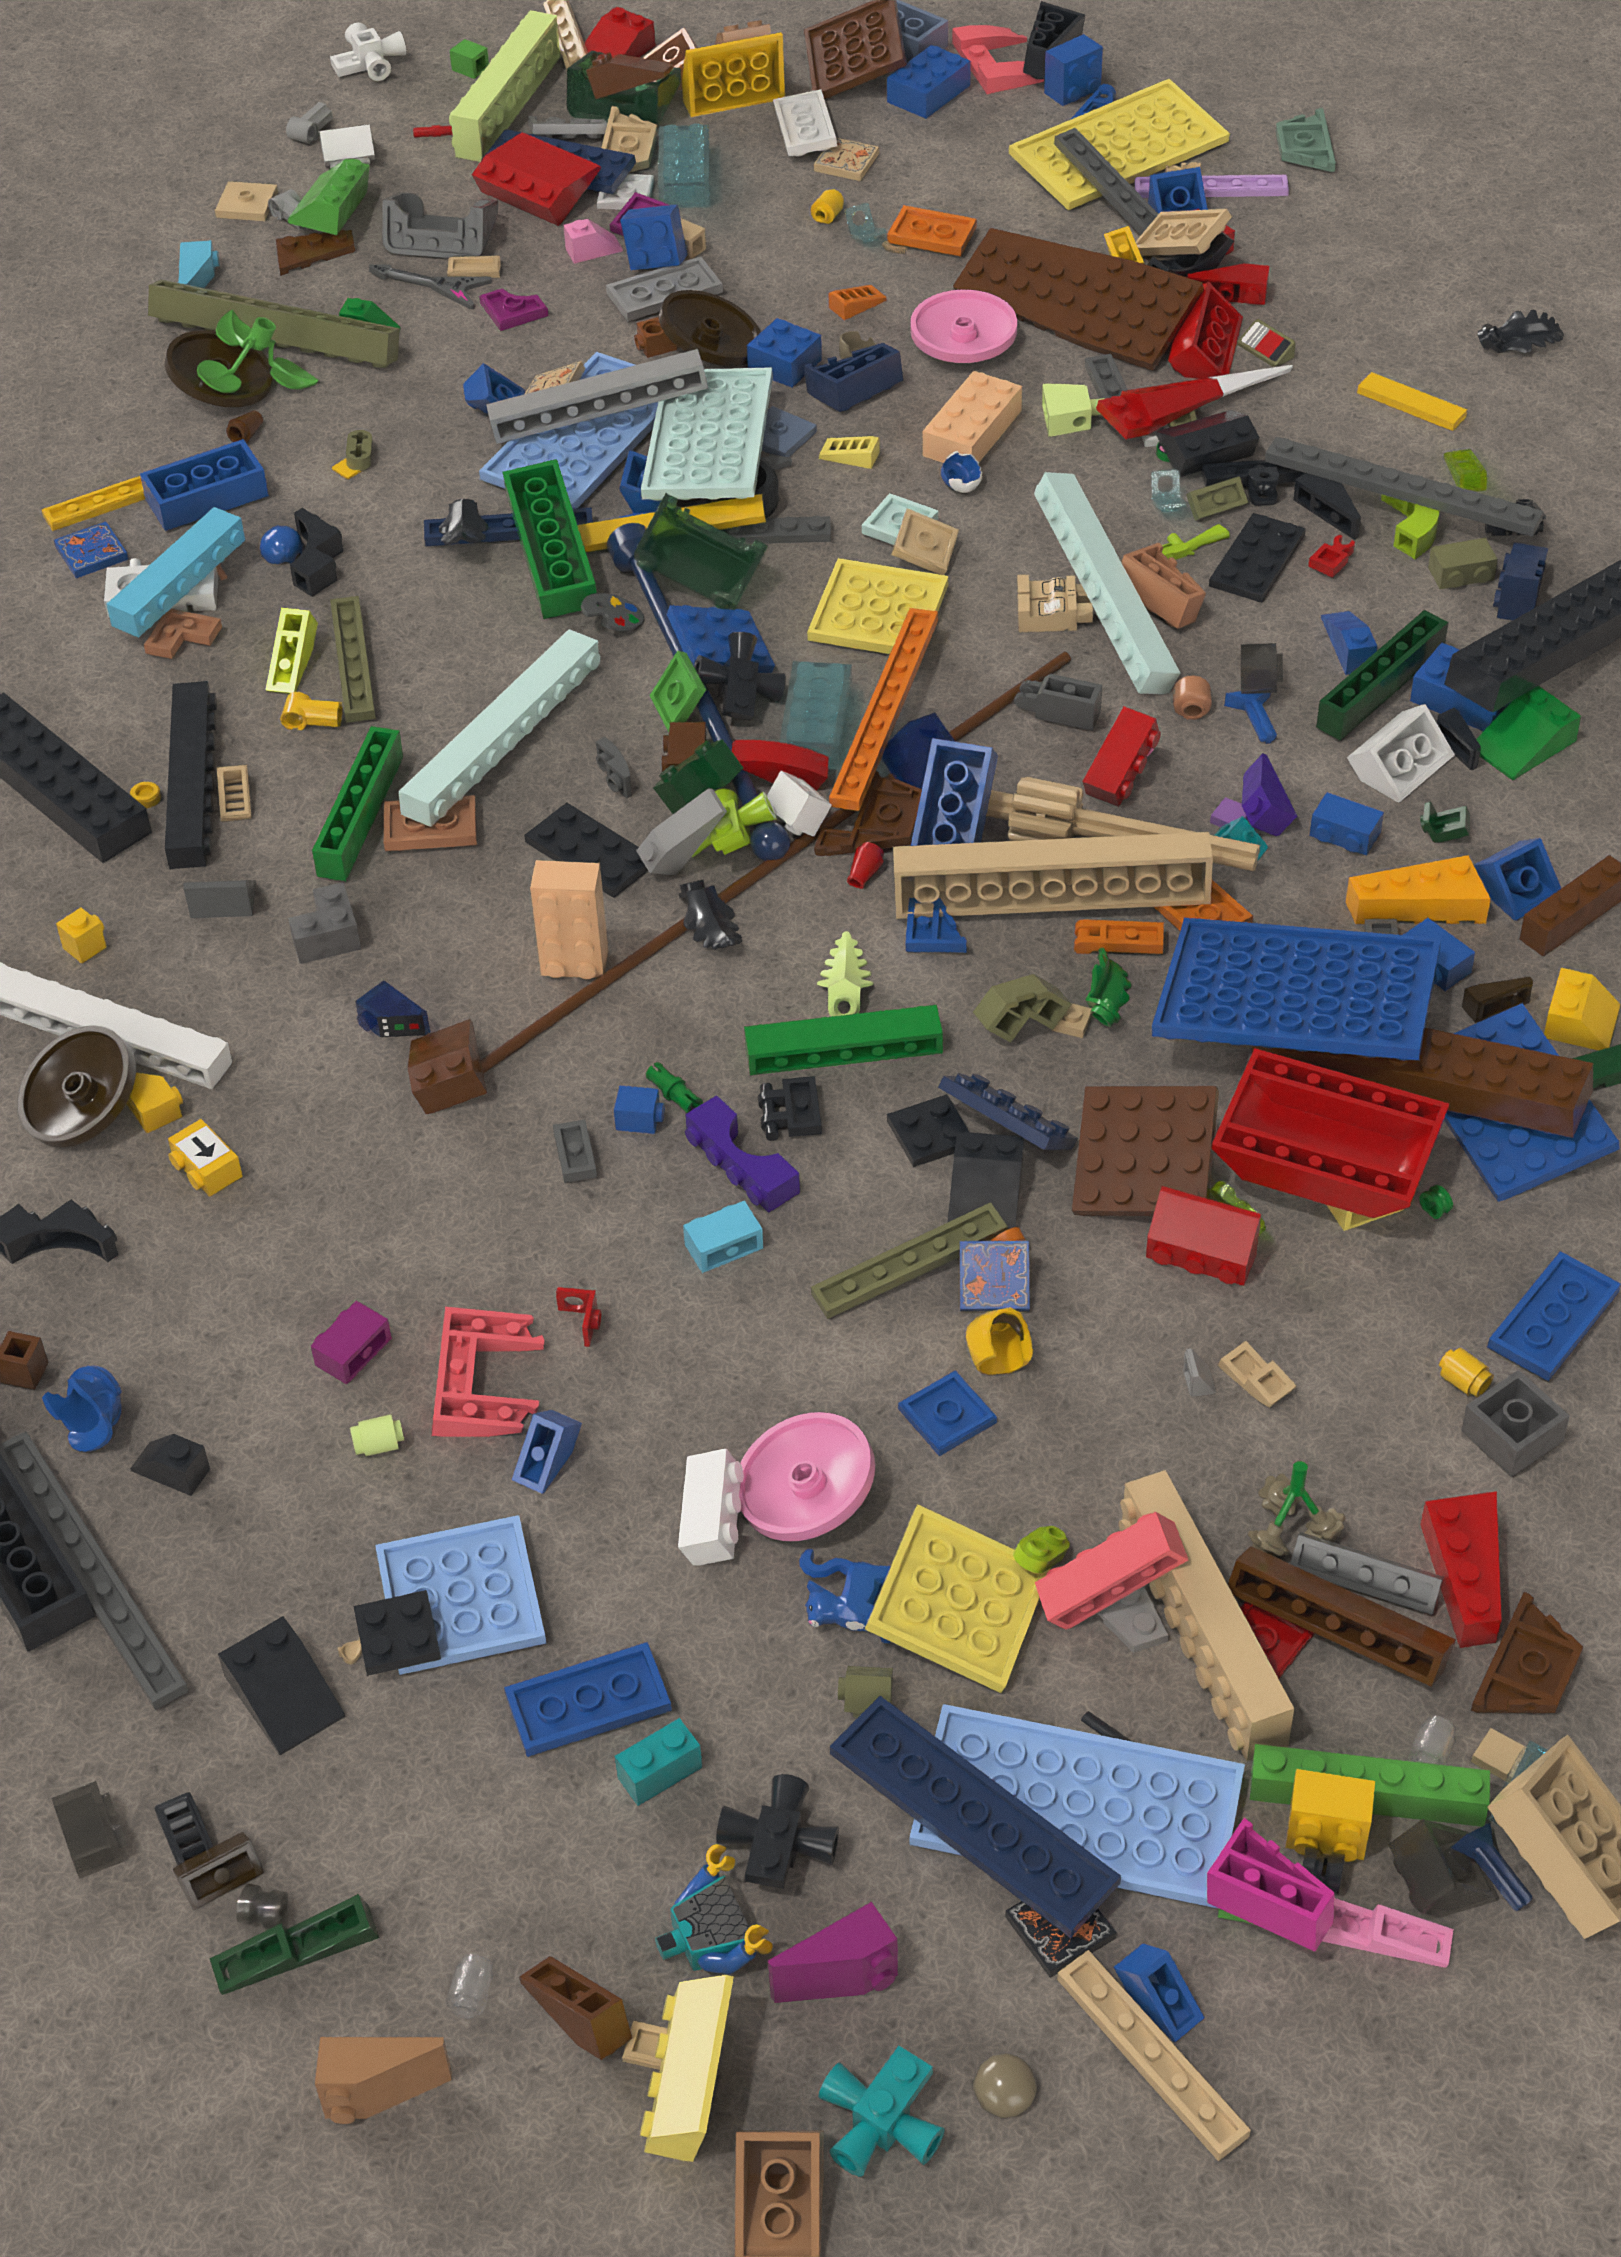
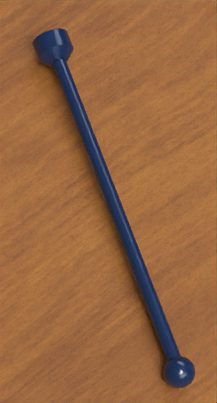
M639 523L624 524L611 533L607 541V549L618 570L624 573L635 574L674 657L677 651L683 652L666 615L669 605L650 567L656 558L657 547L649 530L644 525ZM703 684L706 691L696 705L703 721L706 722V728L713 742L723 739L732 751L733 741L706 684ZM741 770L731 780L743 806L758 796L747 771ZM771 821L752 825L754 831L750 838V845L753 853L763 861L777 860L786 855L790 847V837L782 825Z

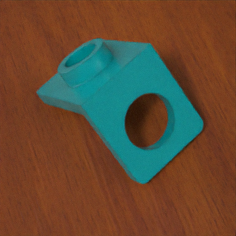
M1243 816L1222 826L1214 835L1260 845L1258 860L1268 849L1265 841Z

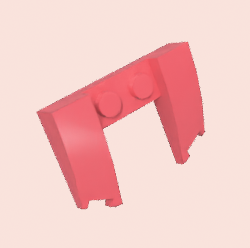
M969 25L952 29V44L961 57L971 61V72L986 94L1044 82V79H1035L1031 75L1023 73L1025 61L996 63L988 51L1027 42L1026 36L1018 35L1009 28L990 25Z
M445 1307L431 1436L490 1437L522 1433L524 1425L521 1422L528 1413L534 1414L538 1411V1400L472 1394L476 1351H534L544 1349L543 1336L532 1338L527 1329L529 1325L533 1324L534 1318L532 1315Z

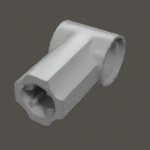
M318 102L301 118L291 117L286 127L287 137L311 145L313 140L316 141L318 139L319 130L333 119L332 111L325 103Z
M290 189L268 200V207L272 216L278 217V220L285 218L288 221L289 216L301 200L298 194L293 189ZM294 225L299 230L302 229L303 231L309 229L306 227Z

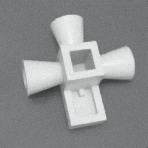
M353 23L345 32V38L352 45L353 51L330 56V60L338 77L367 70L372 80L382 81L391 72V65L383 56L406 55V46L400 31L380 39L374 28L367 29L362 23Z

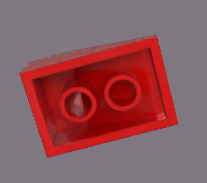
M616 6L601 17L585 41L590 60L593 61L597 59V56L609 52L611 56L622 54L640 58L656 46L654 21Z

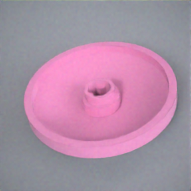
M952 290L933 295L920 303L911 316V337L916 346L929 356L947 362L973 363L991 359L1006 351L1013 344L1017 335V317L1012 307L1001 298L982 291Z
M807 1413L794 1416L776 1424L752 1444L740 1463L744 1472V1479L740 1483L739 1492L741 1512L756 1531L766 1537L780 1541L808 1540L835 1529L857 1511L871 1489L875 1475V1457L867 1438L852 1421L831 1413Z

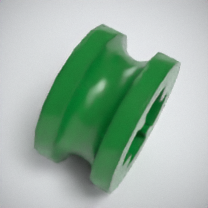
M1440 1185L1431 1186L1429 1191H1424L1419 1196L1422 1209L1434 1219H1439L1444 1213H1448L1453 1209V1201L1450 1194Z

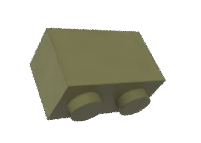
M1485 537L1431 547L1428 569L1439 589L1457 588L1463 585L1485 583L1494 580L1498 559Z

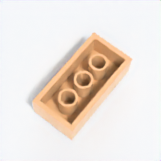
M973 371L923 430V456L944 463L950 454L958 451L961 454H972L980 462L1022 410V386L986 375L985 373Z
M536 860L530 890L541 976L553 978L580 977L582 979L600 977L605 973L608 957L600 863Z

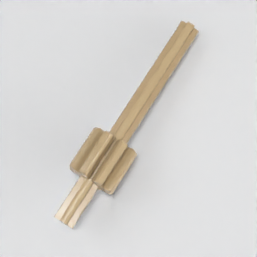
M1030 777L1020 779L1017 784V793H1014V795L991 790L986 815L1008 820V826H1010L1008 838L1010 841L1074 838L1077 835L1110 837L1194 833V831L1083 809V803H1081L1083 791L1081 788ZM1210 835L1213 863L1255 871L1260 845Z

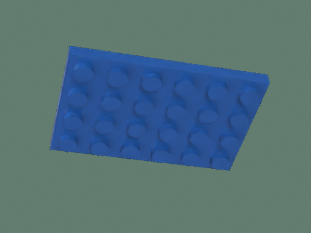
M1523 1003L1453 1033L1559 1056ZM1590 1099L1573 1138L1449 1110L1444 1119L1498 1202L1516 1196L1620 1149L1619 1140Z

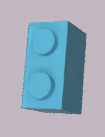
M745 1200L726 1206L707 1216L696 1218L683 1225L685 1246L702 1273L763 1249L762 1227Z

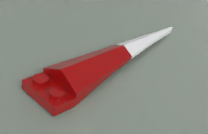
M1293 365L1125 390L1121 392V396H1112L1111 398L1098 400L1096 410L1125 439L1145 436L1221 397L1287 374L1291 371Z

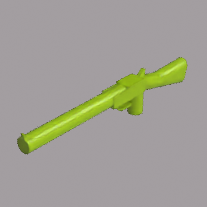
M1220 524L1211 527L1185 543L1176 533H1171L1167 537L1169 543L1162 545L1164 547L1162 553L1168 559L1173 557L1177 560L1187 555H1194L1195 552L1193 551L1201 546L1230 537V534Z

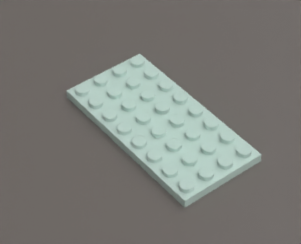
M772 368L704 369L708 389L658 402L641 486L642 499L660 501L663 499L690 500L692 498H708L715 500L719 498L745 499L755 496L773 380Z

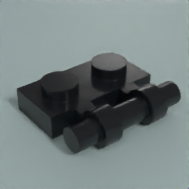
M815 1076L782 1079L783 1089L773 1090V1086L770 1083L760 1085L758 1105L763 1110V1116L760 1121L767 1140L774 1141L778 1139V1130L783 1127H788L789 1137L822 1134ZM778 1105H785L786 1111L776 1112V1107Z

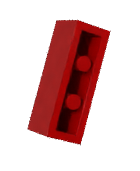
M1123 706L1082 781L1087 795L1118 807L1124 798L1127 799L1130 796L1137 773L1141 774L1143 772L1151 748L1154 749L1160 740L1161 732L1159 731L1156 718Z

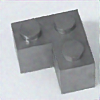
M343 882L313 889L317 911L288 918L294 947L300 964L361 950L357 924Z

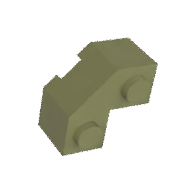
M1035 974L991 986L973 1013L988 1031L1011 1043L1029 1017L1053 1030L1072 1004L1056 986Z

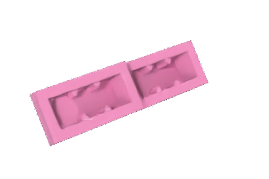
M1334 1898L1333 1924L1322 1941L1446 1968L1449 1965L1454 1929L1379 1904L1372 1911ZM1438 1941H1439V1943H1440V1950H1439L1438 1953H1436L1437 1944H1438Z

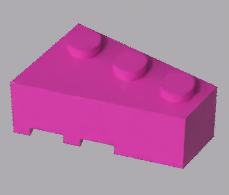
M1244 1817L1207 1872V1903L1312 1951H1316L1333 1924L1334 1892L1300 1863L1293 1864L1280 1853V1847L1272 1840L1267 1842L1253 1830V1824Z

